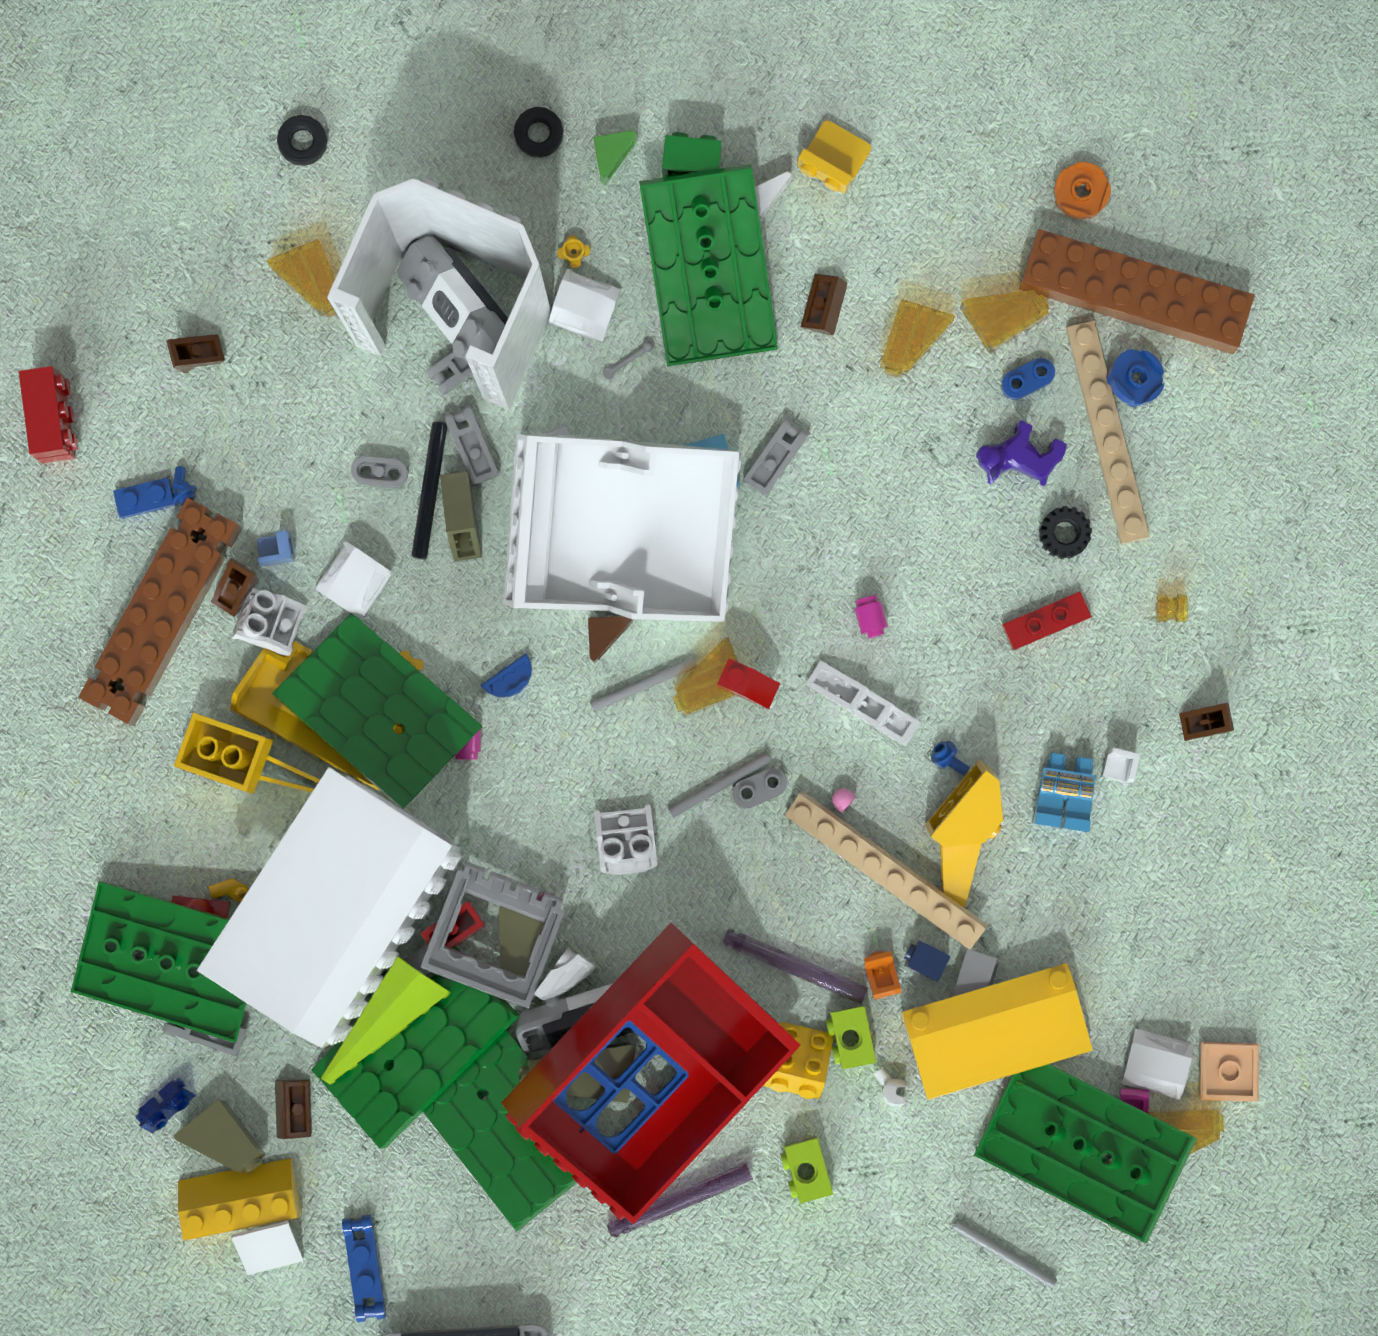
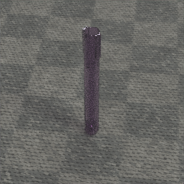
M734 929L727 930L723 939L725 946H733L732 949L856 1003H862L868 987L743 933H734Z
M745 1162L658 1199L634 1224L625 1217L622 1220L616 1218L617 1220L613 1221L611 1219L607 1223L608 1231L611 1237L617 1238L620 1233H629L753 1180L749 1167Z

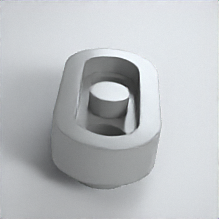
M362 456L357 458L351 466L353 478L357 483L364 486L395 489L403 486L408 479L406 466L397 459ZM363 468H371V474L363 476L361 473ZM391 471H399L397 479L389 477Z
M770 768L746 778L735 785L732 794L733 800L742 808H752L773 799L785 791L787 786L786 776L779 769ZM771 777H775L778 780V786L775 788H771L767 784L768 779ZM748 788L752 791L750 799L742 797L741 792L743 789Z

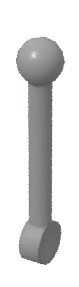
M650 341L644 342L642 348L612 368H605L603 371L604 377L606 379L613 378L616 371L644 352L652 351L654 348L653 343Z

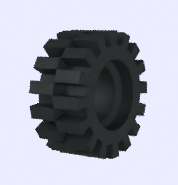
M1063 506L1059 509H1053L1043 519L1039 528V540L1044 545L1043 549L1045 551L1048 550L1050 552L1049 555L1053 557L1058 556V559H1070L1076 555L1078 556L1084 551L1092 538L1090 537L1092 528L1089 525L1091 523L1089 518L1086 519L1085 513L1077 511L1075 507L1068 508V506ZM1068 522L1074 526L1076 537L1072 542L1062 543L1057 540L1055 528L1059 523Z

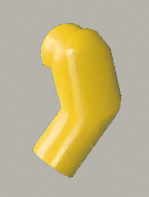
M228 879L208 886V890L212 900L226 895L241 903L249 891V887L236 879Z

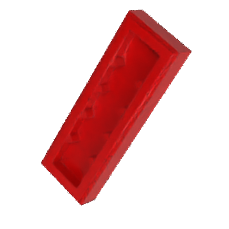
M1080 591L1004 623L1002 627L1014 651L1085 621L1092 616Z

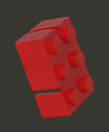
M53 366L18 371L29 455L41 463L76 459L75 450H78V440L76 434H72L71 423L75 422L72 406H67V396L71 395L68 378L65 379V376Z

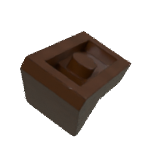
M218 334L168 339L166 341L173 368L182 373H188L195 367L216 365L225 361Z
M231 558L211 603L235 617L240 612L248 592L259 582L256 572Z

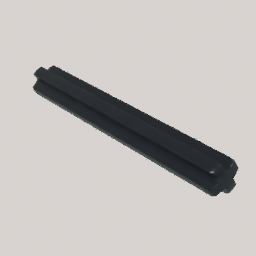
M436 421L431 426L411 554L413 558L425 560L428 555L447 433V425L443 422Z

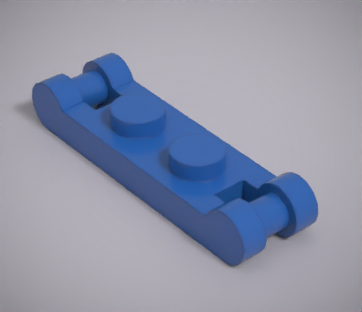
M371 1214L363 1215L362 1219L352 1220V1218L342 1219L357 1323L365 1322L366 1318L371 1317L384 1319L386 1318V1307ZM363 1230L365 1238L355 1240L354 1232ZM374 1297L375 1305L365 1307L364 1298Z

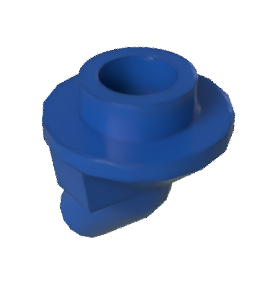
M182 466L175 468L174 505L181 504L183 506L187 498L191 500L196 498L197 487L185 481L186 468Z
M940 742L933 748L931 761L939 768L949 766L963 776L967 774L970 766L954 757L958 750L953 742Z

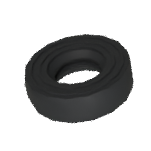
M545 107L529 108L520 114L515 122L514 137L516 144L522 152L531 157L542 158L549 156L559 148L563 141L564 130L560 118L555 112ZM541 122L547 125L550 132L546 140L534 142L529 138L528 129L534 123Z
M297 115L290 117L283 122L278 130L277 144L279 151L287 161L294 165L306 166L314 164L321 159L326 151L328 141L326 131L320 122L311 116ZM298 131H307L313 137L311 146L306 150H297L292 145V137Z

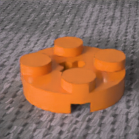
M1078 162L1061 171L1054 185V197L1057 208L1062 210L1067 216L1075 219H1091L1097 216L1105 208L1111 194V186L1103 170L1089 162ZM1081 184H1084L1090 194L1079 197L1075 187L1079 188Z

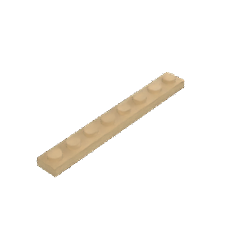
M1090 321L1069 326L1066 328V333L1120 544L1147 539L1150 536L1111 386L1107 383L1106 377L1108 372L1095 322Z
M804 791L798 795L785 814L791 821L969 950L972 949L988 927L985 922Z

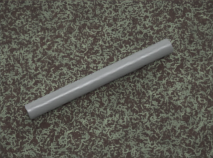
M691 657L590 701L593 711L596 712L697 668V663L694 657Z
M767 752L761 754L669 807L668 810L672 817L675 818L772 762Z
M959 1219L955 1221L952 1227L954 1231L1051 1289L1054 1287L1057 1278Z

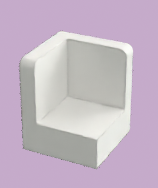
M1114 747L1108 749L1101 777L1128 784L1133 783L1141 754Z

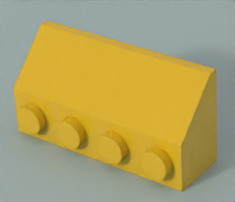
M292 1158L263 1163L250 1173H247V1171L241 1173L228 1170L179 1180L178 1215L183 1241L295 1219L301 1216L302 1212Z

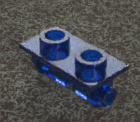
M181 1078L172 1079L158 1092L163 1099L161 1103L155 1097H152L138 1109L139 1113L135 1117L140 1122L139 1126L152 1134L162 1129L174 1114L182 1111L189 1105L190 1100L196 1096L195 1093L184 1088L186 1084Z

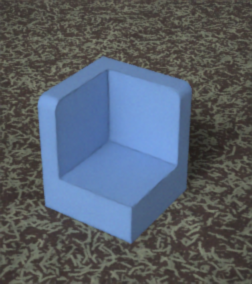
M287 530L276 532V536L257 539L259 551L257 562L261 567L295 561L291 534Z

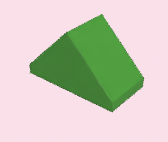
M634 131L593 137L600 180L605 186L636 144L637 133Z

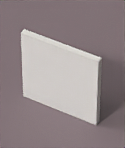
M288 1221L231 1235L247 1275L303 1261L302 1253Z

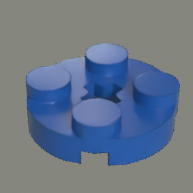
M1130 349L1117 356L1113 360L1106 377L1107 383L1111 386L1114 394L1130 407L1148 404L1156 399L1164 388V383H1162L1163 366L1156 356L1145 350L1137 351ZM1139 372L1141 374L1139 380L1142 383L1134 382L1131 373Z

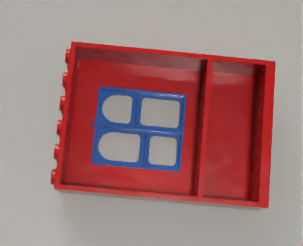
M671 922L501 1103L508 1111L505 1117L516 1126L515 1130L526 1140L530 1138L534 1142V1146L546 1157L549 1154L554 1159L553 1162L563 1172H570L572 1178L582 1188L585 1189L587 1187L591 1190L592 1196L602 1205L606 1203L609 1206V1210L618 1219L622 1220L625 1217L634 1224L801 1045ZM629 1027L646 1042V1048L618 1078H611L595 1063V1060L624 1028ZM660 1055L676 1069V1074L659 1093L653 1095L636 1081L635 1077L653 1056ZM587 1072L604 1087V1093L590 1107L583 1110H574L566 1102L567 1090L582 1073ZM629 1089L644 1103V1109L619 1134L614 1136L600 1134L596 1125L598 1116L621 1090Z

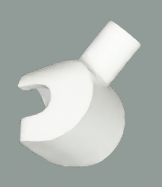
M883 1067L879 1069L874 1075L883 1085V1100L891 1106L906 1104V1097L898 1096L896 1089H905L907 1081L892 1079Z

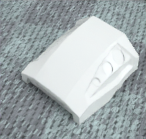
M567 269L560 283L549 323L577 335L603 343L621 289L584 277Z
M345 541L335 560L315 589L363 621L393 573Z
M252 588L240 610L233 629L232 639H241L281 655L289 656L293 650L292 645L300 622L308 606L281 594H273L267 590Z
M645 805V808L606 813L594 811L602 873L612 875L641 873L658 866L651 805Z
M567 949L534 994L542 1000L561 995L587 978L598 966L581 953L576 955L570 949Z
M1134 1028L1132 1045L1121 1084L1149 1090V1092L1180 1100L1186 1085L1194 1044Z

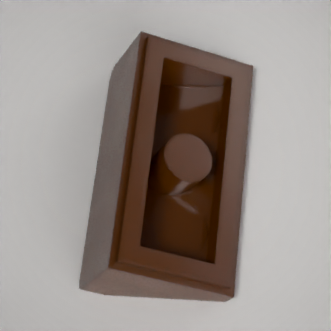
M814 275L801 328L834 335L847 288L846 281L838 276Z
M310 1079L275 1081L277 1138L311 1137Z

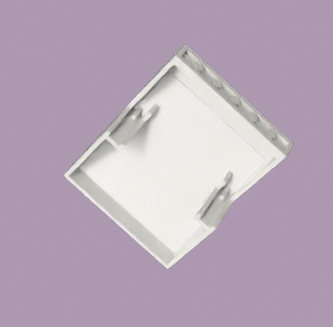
M516 433L503 604L512 608L610 611L630 619L724 622L725 614L728 611L727 587L731 581L729 564L733 554L732 530L736 524L734 507L735 501L738 498V487L736 486L737 473L741 468L739 452L719 448L548 433Z

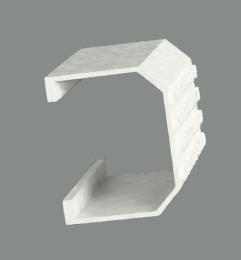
M413 178L374 193L327 296L355 345L382 356L386 345L373 323L375 315L402 255L419 238L433 236L439 243L526 279L493 354L470 345L465 356L483 399L506 410H510L551 315L540 266L525 227L520 224L521 220L508 213H505L504 217L493 212L494 209L485 203L477 202L476 205L466 201V196L457 191L450 190L449 193L438 189V184L425 178L422 181Z
M328 767L197 971L292 1033L321 1048L340 1043L341 1041L344 1042L353 1028L349 1025L353 1018L360 1017L368 1004L365 1001L369 993H375L384 979L380 975L385 968H391L396 958L399 957L400 953L396 952L401 943L407 944L416 929L412 926L416 919L424 918L431 907V904L428 903L429 899L433 894L438 895L445 886L447 880L443 877L449 869L454 871L463 856L459 853L462 848L351 776L347 775L344 777Z

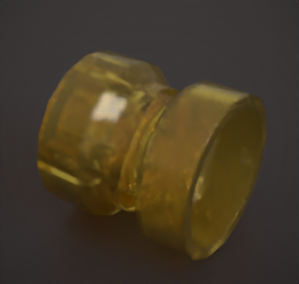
M1158 594L1155 604L1157 623H1166L1172 619L1177 623H1186L1188 618L1187 595L1177 594L1172 598L1166 594Z

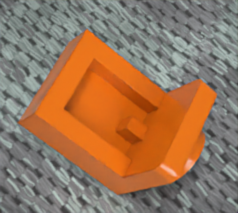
M877 951L864 958L865 971L874 1000L902 993L891 951Z

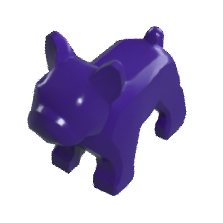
M1020 420L1014 427V436L1001 444H984L976 452V458L978 459V465L987 473L988 484L990 485L1004 472L1015 470L1032 479L1039 480L1040 485L1045 486L1048 476L1054 467L1062 461L1067 444L1055 438L1048 446L1049 451L1040 455L1034 446L1029 443L1033 426Z

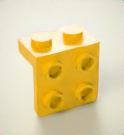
M826 120L822 123L807 150L803 149L799 155L797 167L805 175L811 178L816 177L823 181L824 185L829 189L846 194L870 154L871 145L835 123Z
M779 1023L801 1046L764 1086L777 1092L799 1094L806 1099H820L826 1081L834 1036H829L828 1032L791 1023Z

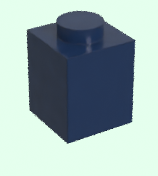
M917 941L916 945L910 944L904 959L908 960L905 965L906 967L938 982L951 956L922 941Z

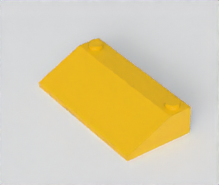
M296 641L293 642V650L289 656L264 648L234 690L230 709L378 791L379 789L271 694L313 651ZM394 725V732L401 734V726Z
M1067 963L902 1012V1021L927 1100L1093 1051L1076 987Z

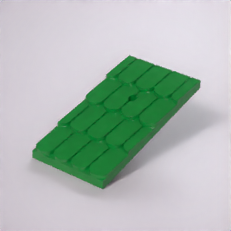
M751 164L639 181L667 367L778 350Z
M352 613L271 693L401 809H404L483 727L452 698H449L432 681L420 673ZM394 725L401 726V734L394 732Z
M98 881L71 988L72 993L234 1043L237 1042L246 1007V1002L197 971L230 919L140 893L139 891ZM138 949L142 950L144 952V956L137 957L134 951Z
M457 947L453 948V950L461 952ZM435 974L431 978L451 993L434 1004L428 1012L413 1020L407 1025V1028L373 1054H369L358 1062L356 1067L345 1072L332 1085L322 1080L321 1077L343 1044L342 1041L335 1044L311 1070L320 1078V1081L338 1099L339 1103L355 1119L365 1133L372 1138L377 1147L385 1149L520 1016L506 1000Z
M505 1030L423 1113L517 1232L577 1182L572 1178L570 1172H563L553 1162L554 1159L549 1154L547 1157L534 1146V1142L530 1138L528 1140L523 1138L515 1130L516 1126L505 1117L508 1111L501 1102L520 1083V1067L525 1065V1061L528 1059L516 1041Z
M1047 1064L1012 1075L974 1156L1147 1243L1197 1138Z

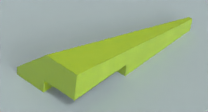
M397 957L321 1079L331 1085L335 1083L337 1078L356 1067L358 1062L381 1048L407 1028L408 1024L420 1015L428 1012L434 1004L442 998H446L451 992L406 960Z

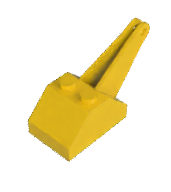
M194 712L174 763V767L254 794L259 780L311 793L315 789L261 775L266 761L312 782L319 783L320 779L269 756L273 740Z
M980 759L925 823L930 836L940 844L942 892L964 908L966 907L981 844L985 843L988 838L993 839L1002 828L1001 823L1003 822L1000 781L994 771Z

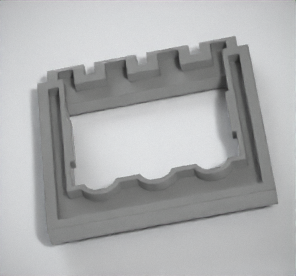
M467 862L463 871L457 870L420 968L528 1009L565 910L560 909L563 898L544 892L541 901L536 900L539 889L518 881L515 890H510L513 879L491 871L488 880H484L482 878L486 869ZM465 892L545 923L528 962L530 963L525 977L444 946L448 934L452 932L462 907L460 903Z

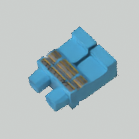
M1050 753L1046 767H1043L1041 771L1032 824L1090 832L1091 806L1096 775H1092L1093 760L1076 757L1075 769L1072 772L1064 770L1066 755ZM1063 801H1065V803H1064V809H1063V816H1061V814H1062V808H1063Z

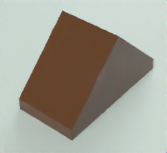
M624 616L588 618L590 660L594 664L633 623L632 619Z
M1229 703L1179 713L1184 741L1234 731Z

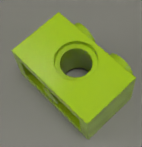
M861 1005L830 1012L831 1018L826 1019L829 1036H835L837 1047H832L834 1063L840 1064L842 1070L876 1063L865 1006ZM847 1030H854L858 1035L857 1042L852 1046H847L842 1041V1035Z
M817 1136L784 1145L785 1152L780 1153L784 1170H791L793 1180L788 1181L792 1198L798 1197L801 1204L833 1195ZM802 1163H809L814 1168V1172L809 1178H802L797 1173L798 1167Z

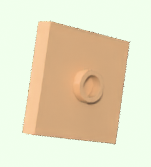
M1200 1042L1199 1100L1258 1102L1259 1044Z

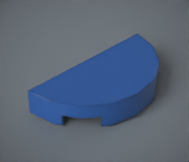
M527 653L480 686L489 694L499 698L512 697L519 694L528 685L532 675V664Z

